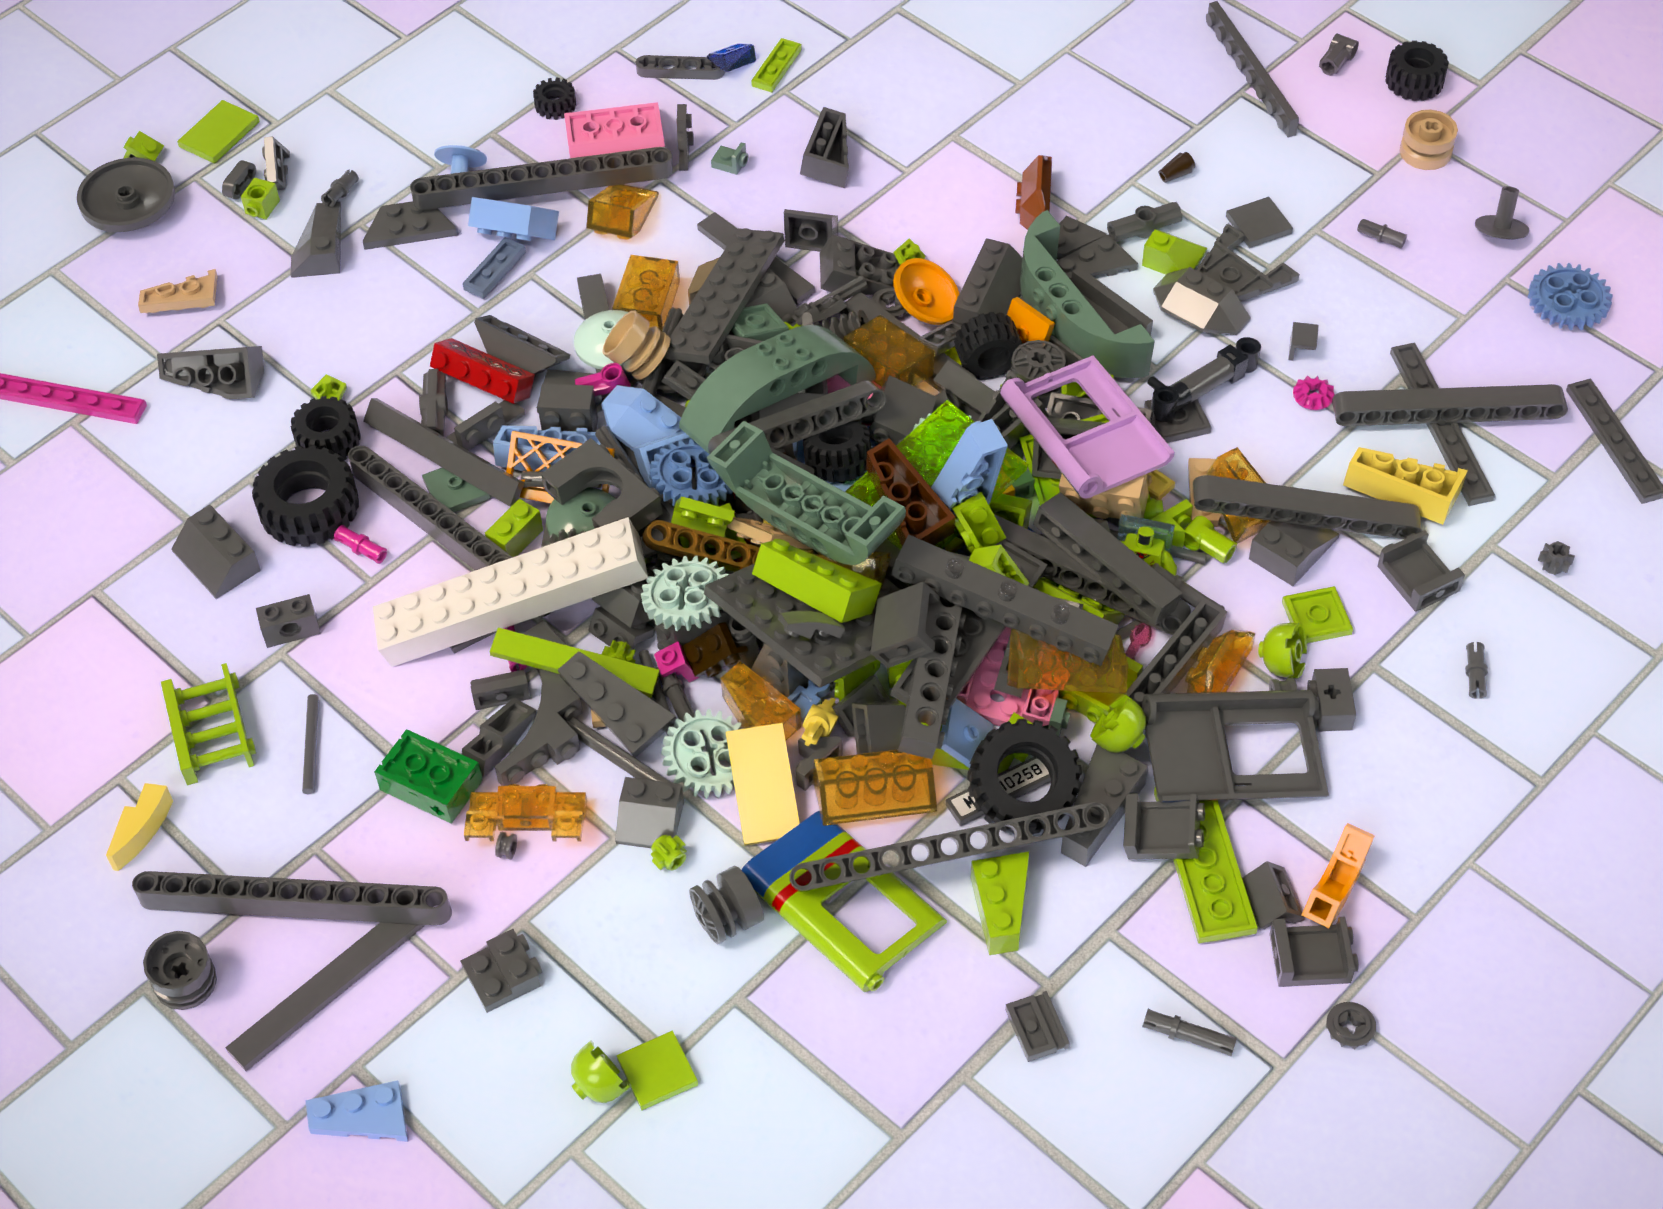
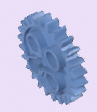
M1557 263L1556 269L1548 265L1546 271L1540 269L1539 275H1534L1528 290V298L1531 299L1529 305L1535 306L1534 313L1542 312L1541 320L1549 318L1550 325L1558 322L1559 328H1562L1565 324L1568 325L1570 330L1573 329L1574 325L1583 330L1584 324L1592 328L1594 322L1600 324L1602 318H1606L1612 304L1613 294L1609 293L1611 287L1605 286L1606 279L1598 280L1599 273L1591 275V268L1583 271L1580 264L1576 268H1572V265L1568 263L1563 268L1560 263Z
M693 439L689 440V444L679 440V446L669 443V450L660 448V454H655L654 461H651L649 476L651 487L656 488L660 495L663 494V501L673 499L672 506H675L676 501L681 496L704 503L711 502L717 506L719 499L726 501L727 494H733V491L708 462L707 456L710 454L698 444H694ZM691 459L695 460L696 490L692 489Z

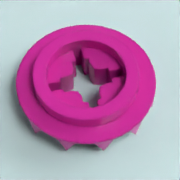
M1318 375L1314 379H1311L1309 376H1306L1304 380L1298 379L1293 389L1295 401L1300 406L1310 410H1321L1330 406L1335 395L1334 386L1328 384V379L1320 380ZM1316 389L1319 390V393L1314 392V393L1309 394L1310 390H1312V391H1314V390H1316Z

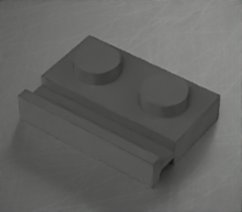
M1047 991L1042 992L1038 996L1032 995L1005 1004V1011L1027 1062L1054 1054L1057 1050L1063 1048L1065 1050L1069 1049L1070 1042Z

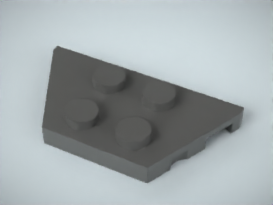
M413 201L380 207L363 239L364 250L453 237L457 236L455 225L438 208L420 210L414 206Z

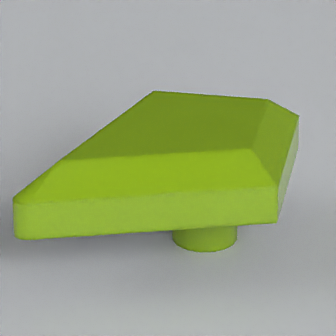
M910 238L893 252L900 265L912 258L925 259L926 257L920 250V247L914 244Z
M325 374L310 391L316 399H320L322 396L330 399L333 396L337 397L339 401L342 399L347 385Z

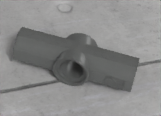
M1177 201L1155 208L1144 205L1138 207L1133 215L1107 222V230L1109 236L1116 242L1134 236L1149 238L1154 229L1182 222L1183 215Z
M429 369L427 373L423 374V392L419 395L421 424L444 436L445 416L448 415L445 373L438 369Z

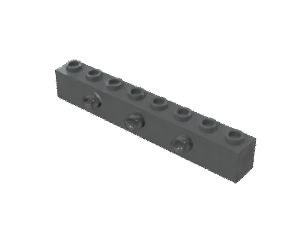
M908 535L902 546L891 574L902 582L912 585L924 581L940 597L951 601L955 605L968 608L983 617H989L1008 628H1014L1030 635L1036 640H1042L1061 651H1067L1083 658L1089 663H1095L1099 666L1102 665L1119 626L911 535Z

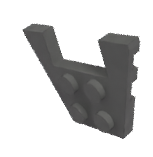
M1229 223L1225 225L1223 233L1216 239L1213 248L1206 254L1196 269L1200 273L1233 289L1241 302L1294 284L1299 281L1300 276L1298 272L1284 262L1265 275L1231 250L1244 241V234Z

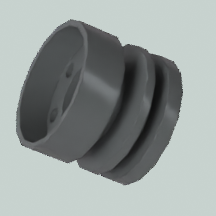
M1042 340L1028 341L1019 345L1013 352L1011 371L1017 378L1027 383L1044 376L1046 373H1051L1065 367L1066 359L1062 350L1051 342ZM1061 387L1039 395L1038 399L1045 408L1048 406L1051 392L1061 394Z
M735 865L716 876L719 889L707 879L702 883V888L696 885L689 890L693 909L700 925L717 945L726 940V935L732 938L737 934L734 921L742 929L747 930L764 920V913L756 892L746 875Z
M178 930L165 933L155 939L145 952L143 959L144 973L151 984L154 994L165 1006L177 1010L194 1008L206 1001L214 991L217 981L215 967L206 946L196 935Z

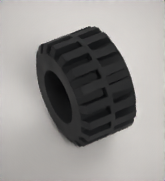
M1417 40L1403 42L1402 45L1398 44L1395 46V49H1392L1390 53L1385 82L1388 84L1389 90L1394 91L1393 94L1400 95L1403 99H1412L1411 101L1432 99L1443 89L1449 65L1448 57L1441 48H1437L1432 43L1428 44L1426 41L1418 42Z
M995 312L982 313L975 318H970L967 323H963L960 326L961 329L957 330L955 334L954 346L962 367L980 379L985 377L993 378L996 375L1000 376L1005 371L1011 370L1013 352L1022 344L1011 317L1005 316L1004 313L1000 312L997 314Z
M322 396L317 400L313 398L309 403L300 405L301 409H296L294 412L295 417L291 418L290 427L296 447L303 446V448H309V446H317L320 450L326 448L331 450L333 454H339L345 461L349 451L360 445L361 435L355 412L350 404L347 405L343 399L338 401L337 397L333 396L330 399L326 398V396Z
M851 421L803 439L805 465L814 468V475L816 477L833 483L836 481L845 482L846 480L856 479L857 476H862L867 471V451L871 450L870 432L867 426L862 425L860 421Z

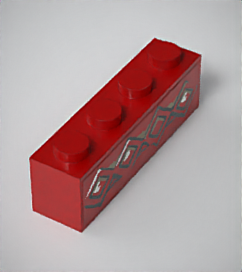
M453 338L434 343L430 367L513 404L530 398L535 374Z

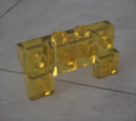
M510 784L508 786H498V792H471L469 811H466L464 839L465 841H470V838H489L490 841H494L496 826H498L499 831H551L552 842H557V838H576L577 842H581L583 824L587 812L586 792H557L556 786L539 784L537 786Z

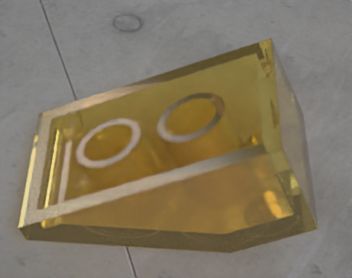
M625 184L608 186L588 200L586 228L592 229L595 233L601 235L610 233L617 235L619 239H631L641 231L658 198L659 192Z

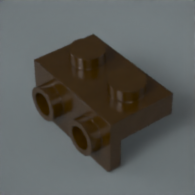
M726 622L715 625L682 646L695 677L707 675V678L714 677L723 672L722 667L732 666L740 662V656L748 652L747 646L736 647Z

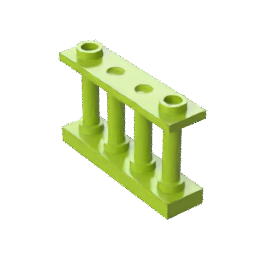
M227 663L221 664L224 678L187 689H176L172 679L160 681L180 770L187 786L198 783L196 771L201 770L200 767L244 755L248 767L254 766L252 755L257 754L253 739H247L235 689L240 688L236 672L230 673ZM224 689L228 690L230 700L188 712L186 709L181 710L180 705L185 704L186 700ZM233 710L235 722L193 734L191 731H186V726H190V722ZM238 732L241 744L200 756L192 755L191 749L195 748L196 744Z

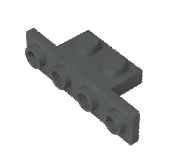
M503 400L498 404L495 401L454 427L455 432L446 438L467 450H471L499 432L502 425L508 426L524 416L525 409L518 403L513 404Z

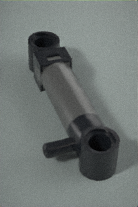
M1250 337L1240 338L1236 342L1235 347L1231 344L1218 351L1215 360L1170 386H1166L1155 376L1150 377L1147 384L1154 389L1150 409L1153 410L1156 420L1169 422L1175 418L1176 411L1227 381L1233 384L1245 377V373L1255 371L1261 351L1260 342Z

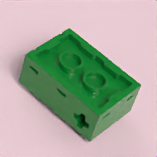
M408 729L404 731L401 739H398L382 760V765L379 764L374 771L381 791L451 824L483 781L477 761Z

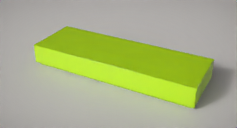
M781 38L752 78V87L772 93L801 52L802 44Z

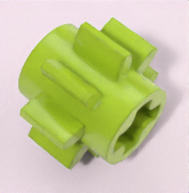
M613 640L611 646H605L602 651V655L632 663L636 662L633 659L636 650H632L627 642H616Z
M670 835L660 836L651 846L653 851L650 854L653 857L652 862L659 870H662L664 867L671 871L678 869L686 860L685 853L687 850L684 848L686 844L678 835L673 838Z

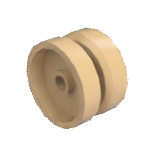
M1420 110L1412 113L1406 120L1399 151L1402 159L1412 167L1422 170H1437L1447 165L1451 160L1458 132L1456 122L1451 116L1437 110Z

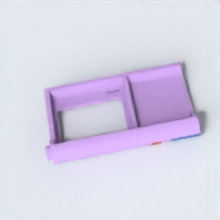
M1094 355L1054 372L1046 373L1044 376L1024 383L1020 378L1009 379L1001 388V397L1082 498L1093 497L1167 465L1174 457L1175 452ZM1077 382L1109 422L1065 440L1032 399L1068 383Z

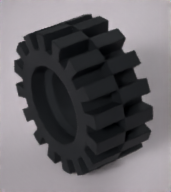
M556 77L555 81H552V78H548V82L542 80L540 81L541 85L537 84L535 86L536 89L533 90L536 112L541 117L546 115V119L550 120L553 117L554 120H558V116H561L563 119L565 118L564 113L575 111L576 96L571 82L567 83V80L564 78L560 81V78Z

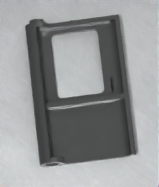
M1311 690L1145 694L1142 709L1146 716L1145 730L1159 801H1190L1191 793H1197L1199 801L1329 796L1313 721L1314 712H1317L1319 707L1317 696ZM1293 723L1298 726L1307 773L1236 775L1233 772L1224 729L1225 725Z

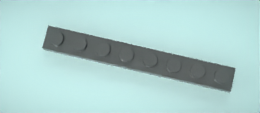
M1218 1L1209 3L1208 13L1206 14L1207 25L1216 33L1217 39L1225 46L1227 54L1231 55L1237 68L1243 72L1247 83L1251 84L1256 91L1257 97L1263 101L1268 113L1272 114L1278 128L1283 130L1287 138L1296 136L1299 122L1298 115Z

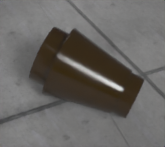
M1179 152L1158 171L1161 180L1167 183L1192 173V170L1195 168L1194 159L1188 152Z

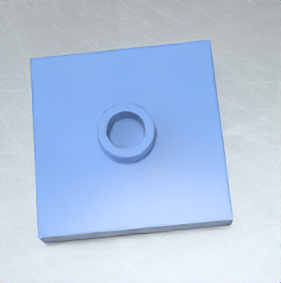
M956 699L949 709L946 724L942 725L941 732H945L941 749L970 768L973 754L980 742L992 730L993 724Z

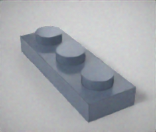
M504 237L462 283L463 290L484 299L526 253L525 245Z

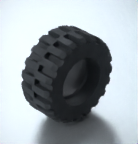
M298 446L294 447L295 450L288 451L286 449L280 452L278 457L273 456L267 461L268 465L261 467L258 471L259 476H256L253 482L252 497L264 530L277 541L283 542L285 540L286 544L291 546L301 544L302 547H310V544L317 543V545L324 544L325 540L329 538L333 540L337 528L341 525L348 528L350 526L349 521L352 522L355 519L356 511L359 508V495L349 464L339 454H333L331 450L326 448L320 450L317 446H309V448ZM302 490H325L320 497L307 503L294 504L287 502L291 496Z
M1017 719L1015 724H1011L1008 721L1001 724L999 729H992L985 739L980 742L970 761V768L967 774V780L970 781L968 791L970 797L975 799L973 805L977 812L982 810L985 814L984 820L989 824L992 821L996 823L1073 806L1082 784L1079 781L1082 775V767L1077 765L1076 761L1079 756L1076 749L1070 750L1069 748L1071 741L1066 736L1061 739L1056 734L1058 732L1057 728L1051 725L1049 729L1042 727L1043 722L1034 720L1032 724H1029L1026 719ZM1014 753H1025L1039 759L1047 768L1051 779V785L1047 794L1034 802L1020 801L1007 794L1002 788L997 775L999 765L1005 757ZM1061 814L1058 817V821L1062 820L1066 814ZM1032 820L1028 826L1029 832L1032 835L1040 833L1043 829V825L1037 820ZM1004 826L1000 830L1006 832L1007 829H1012L1008 826Z

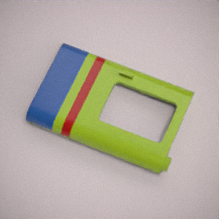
M820 810L750 859L743 866L742 872L748 878L756 894L863 992L870 990L873 992L882 985L884 981L883 974L886 970L944 926L947 920L894 873L866 878L870 884L916 924L913 929L882 953L875 954L821 905L850 882L809 891L794 889L789 881V875L796 865L867 850L825 812ZM858 857L854 860L853 867L856 872L864 874L869 870L870 864L866 858ZM829 863L824 867V875L830 880L837 879L841 874L839 866L835 863ZM800 869L795 873L794 880L798 885L806 886L811 882V874L808 870Z

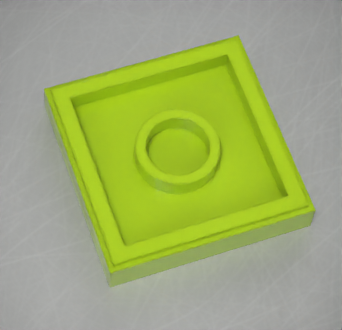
M1335 586L1283 596L1282 604L1290 623H1300L1299 626L1304 627L1307 644L1352 635L1353 627Z
M673 1030L616 1055L617 1061L631 1086L630 1088L641 1111L698 1086V1080Z

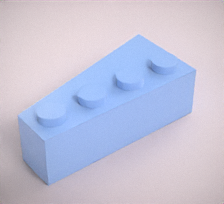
M992 419L984 422L977 421L967 427L931 487L955 517L957 516L952 508L980 492L984 495L987 503H990L1008 446Z

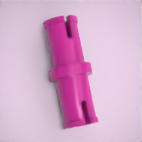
M344 525L339 526L335 531L334 540L351 548L353 553L357 555L362 554L377 564L382 563L386 558L387 549L370 541L368 536L364 534L359 535Z

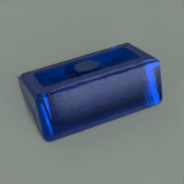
M737 43L709 53L707 59L723 71L729 72L755 62V48L752 44Z

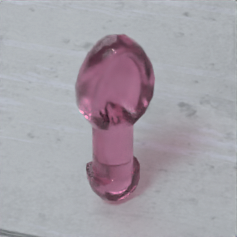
M1145 623L1135 626L1130 634L1131 643L1123 655L1134 661L1136 660L1135 657L1140 648L1145 647L1151 640V626Z

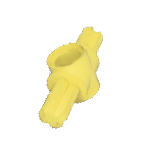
M831 697L830 700L825 699L822 704H813L802 725L805 731L801 738L805 740L804 744L806 746L816 745L820 737H830L839 718L832 708L836 705L835 698Z

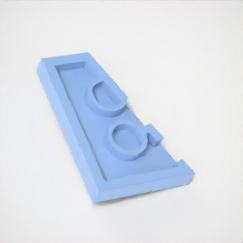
M398 1080L305 1100L308 1127L311 1134L343 1137L362 1135L368 1136L369 1139L387 1137L396 1138L397 1141L408 1142L401 1088Z

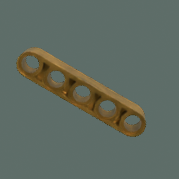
M661 520L653 521L643 533L644 544L652 550L682 558L686 556L689 560L698 556L699 562L707 557L709 564L717 561L719 568L724 567L726 570L733 572L754 564L760 547ZM651 530H659L663 535V540H654L651 536ZM678 537L687 538L689 548L681 547L677 541ZM704 544L713 545L716 554H707L704 550ZM731 551H737L741 554L742 561L740 563L731 559Z

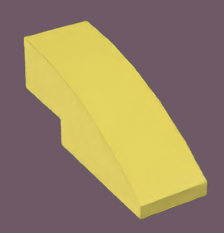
M144 783L136 807L124 806L106 853V857L113 870L119 871L132 861L159 830L173 803L167 786Z

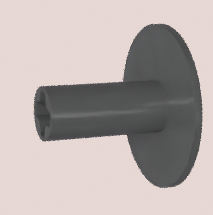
M1511 186L1502 187L1496 215H1485L1475 220V227L1486 235L1500 239H1521L1528 236L1529 227L1525 223L1513 218L1519 189Z

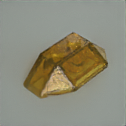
M1230 630L1214 638L1208 648L1203 647L1197 659L1198 665L1196 668L1191 667L1186 675L1185 682L1188 683L1186 693L1227 692L1253 649L1256 633L1248 630Z

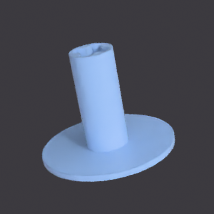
M442 146L434 152L437 160L451 165L450 174L468 172V167H479L487 162V156L483 152L465 146Z

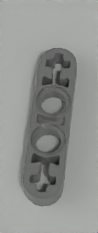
M643 55L635 61L638 76L644 78L717 80L725 74L724 61L717 57ZM668 65L674 66V67L671 68V69H665V68H663V67L668 66ZM689 66L697 67L696 69L692 70L686 69Z

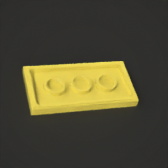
M783 723L727 731L726 739L744 846L777 841L800 824Z

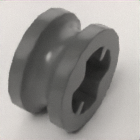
M502 831L497 838L495 855L499 858L505 855L506 859L511 860L517 848V835L512 833L510 836H507V833Z

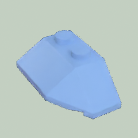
M617 385L601 404L607 426L613 435L631 450H633V447L682 431L679 428L681 417L645 389Z

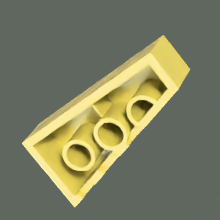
M1358 447L1349 462L1343 486L1376 499L1417 505L1421 517L1443 525L1461 493L1468 470L1458 468V471L1455 472L1446 470L1445 465L1434 463L1433 467L1418 464V459L1408 457L1407 459L1399 460L1394 459L1393 454Z

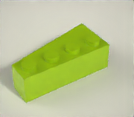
M782 539L761 543L752 572L756 577L840 623L872 614L882 585L878 581L791 546Z

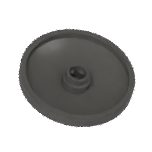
M134 157L117 159L97 167L84 178L77 191V205L82 217L91 226L108 232H129L149 226L167 213L175 199V186L169 171L155 161Z

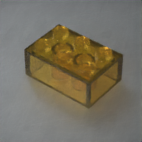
M630 254L612 310L627 312L635 310L649 321V328L657 326L662 332L680 284L678 261Z
M882 315L875 317L844 336V341L870 362L876 373L874 382L881 387L889 375L912 386L918 385L933 375L935 351Z

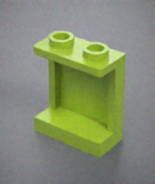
M1112 648L1105 661V673L1100 678L1089 679L1076 672L1068 684L1062 683L1059 690V698L1067 700L1068 709L1085 715L1094 723L1097 722L1102 714L1107 715L1112 710L1109 705L1118 697L1124 695L1143 671L1142 664ZM1087 662L1085 665L1086 671L1093 667V663Z

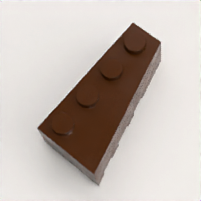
M890 438L867 451L866 469L880 499L884 495L906 509V516L903 522L895 529L902 546L908 535L936 545L954 533L955 515Z

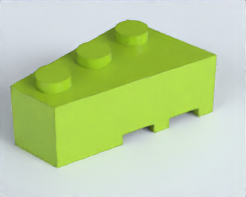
M1029 851L971 861L970 879L989 956L1018 951Z

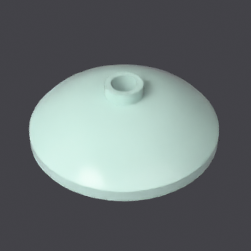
M602 311L590 316L579 325L574 335V348L582 362L600 370L606 365L614 363L603 355L602 349L609 333L617 322L628 313L627 311Z

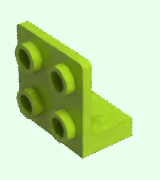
M982 492L952 508L957 516L955 526L971 554L976 548L993 546L1006 539Z

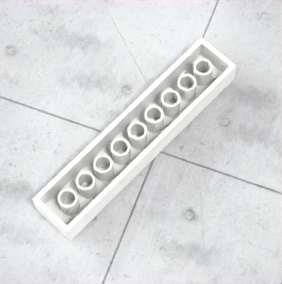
M629 517L372 606L378 651L388 664L394 667L495 632L498 628L503 629L648 579L640 536Z

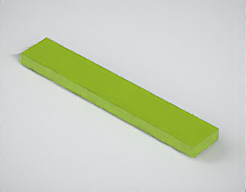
M502 628L497 629L489 651L490 656L558 674V669L580 651L649 698L653 696L660 671L648 666Z

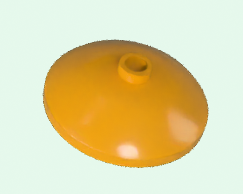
M912 258L903 262L897 268L893 280L896 296L903 308L911 316L927 324L943 325L953 319L954 305L960 294L952 277L942 267L926 259Z

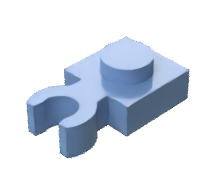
M809 679V686L805 689L799 685L782 703V709L803 723L813 704H822L820 698L829 694L830 683L819 688Z

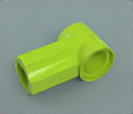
M1196 516L1184 529L1186 532L1184 546L1193 551L1201 549L1222 563H1227L1237 548L1236 542L1217 532L1211 521L1204 516Z

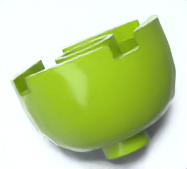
M1300 623L1278 624L1272 627L1266 633L1264 641L1259 643V657L1263 658L1267 669L1276 676L1299 679L1303 674L1306 663H1300L1302 654H1307V639L1303 626H1299Z
M1124 694L1109 705L1112 710L1107 715L1102 714L1090 734L1091 740L1109 752L1119 753L1131 747L1137 748L1145 738V734H1143L1146 727L1144 711L1133 699Z
M592 1040L585 1044L572 1060L571 1075L575 1083L571 1087L582 1100L588 1096L597 1103L610 1102L621 1096L631 1086L626 1079L624 1081L621 1080L618 1076L620 1070L599 1046L594 1047Z

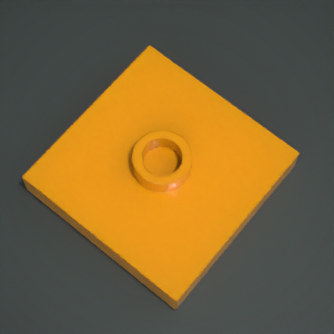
M1019 297L1013 298L1007 315L1014 321L1022 344L1034 340L1049 342L1055 323Z

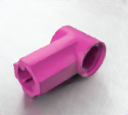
M617 363L606 365L599 373L575 379V385L594 386L595 397L611 393L617 385L631 386L624 370Z

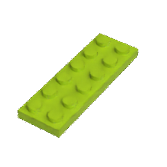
M1154 787V796L1157 802L1159 801V799L1157 797L1156 787ZM1218 800L1199 801L1205 805V821H1200V829H1203L1204 847H1199V858L1173 859L1197 942L1200 944L1254 935L1257 933V924Z

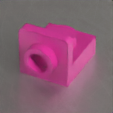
M679 642L654 654L660 674L663 677L675 672L678 676L682 674L689 683L699 678L694 676L682 645Z

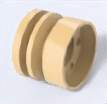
M634 310L625 314L613 327L605 340L602 352L603 355L614 363L622 364L624 362V370L631 372L632 376L637 380H642L662 361L669 348L671 338L665 332H661L657 326L649 328V321Z

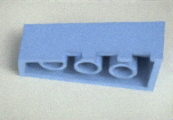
M502 425L493 442L495 465L507 468L512 431L584 443L591 438L600 445L601 443L595 436L596 432H588L587 428H577L576 431H561V427L537 430L536 426ZM518 438L517 448L524 456L533 447L527 439ZM546 443L539 448L547 460L558 454L551 443ZM559 445L562 450L567 447ZM572 447L567 452H565V454L568 455L576 448ZM536 452L525 459L533 471L544 464ZM560 456L555 461H553L551 463V466L557 463L559 460H561L562 457ZM522 463L514 467L515 470L527 471ZM547 467L542 469L540 472H544L545 470H547Z

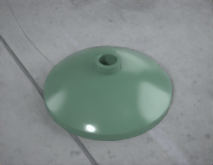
M588 487L563 505L554 499L546 514V528L549 536L553 533L558 536L559 531L562 529L566 531L567 535H569V531L572 528H575L576 535L580 534L582 530L586 532L593 530L592 518L616 498L601 489Z

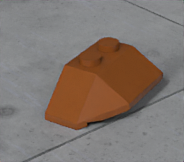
M1038 155L1023 171L1022 182H1017L1016 196L1021 197V199H1016L1015 214H1020V225L1027 230L1035 218L1046 210L1050 212L1051 156Z

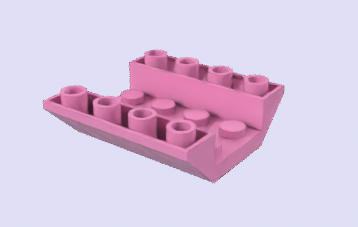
M658 102L564 113L570 158L665 147Z
M1006 627L957 699L997 726L1008 722L1014 712L1032 723L1034 720L1043 722L1042 726L1049 725L1069 652L1061 651L1053 645L1047 646L1042 640H1038L1021 698L996 691L994 687L1012 628ZM992 694L1002 695L1004 701L996 702L990 696Z

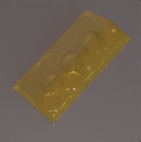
M1011 629L1008 686L1025 689L1126 694L1128 662L1121 635H1114L1103 663L1099 666L1095 663H1089L1083 658L1067 651H1061L1042 640H1036L1021 631Z
M898 750L814 759L813 785L823 826L937 812L934 772L931 759L899 752Z

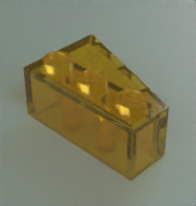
M741 661L720 678L722 697L737 722L742 723L743 729L783 723L785 740L787 741L802 727L801 708Z

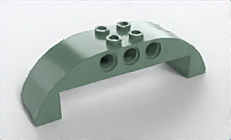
M1048 210L1042 212L1028 228L1024 240L1020 289L1024 302L1053 321L1055 325L1051 335L1083 359L1094 355L1108 373L1113 374L1114 377L1144 378L1149 376L1155 340L1141 324L1117 334L1111 331L1056 263L1060 225Z
M819 325L796 327L749 347L722 363L700 385L689 401L679 422V428L709 453L708 444L712 437L734 429L735 421L837 374L850 385L866 380L874 381L876 373L865 357L828 328Z
M743 421L707 456L708 462L726 485L761 518L822 555L843 564L859 565L865 562L903 522L906 516L904 506L884 495L872 507L772 453L764 432L746 421Z

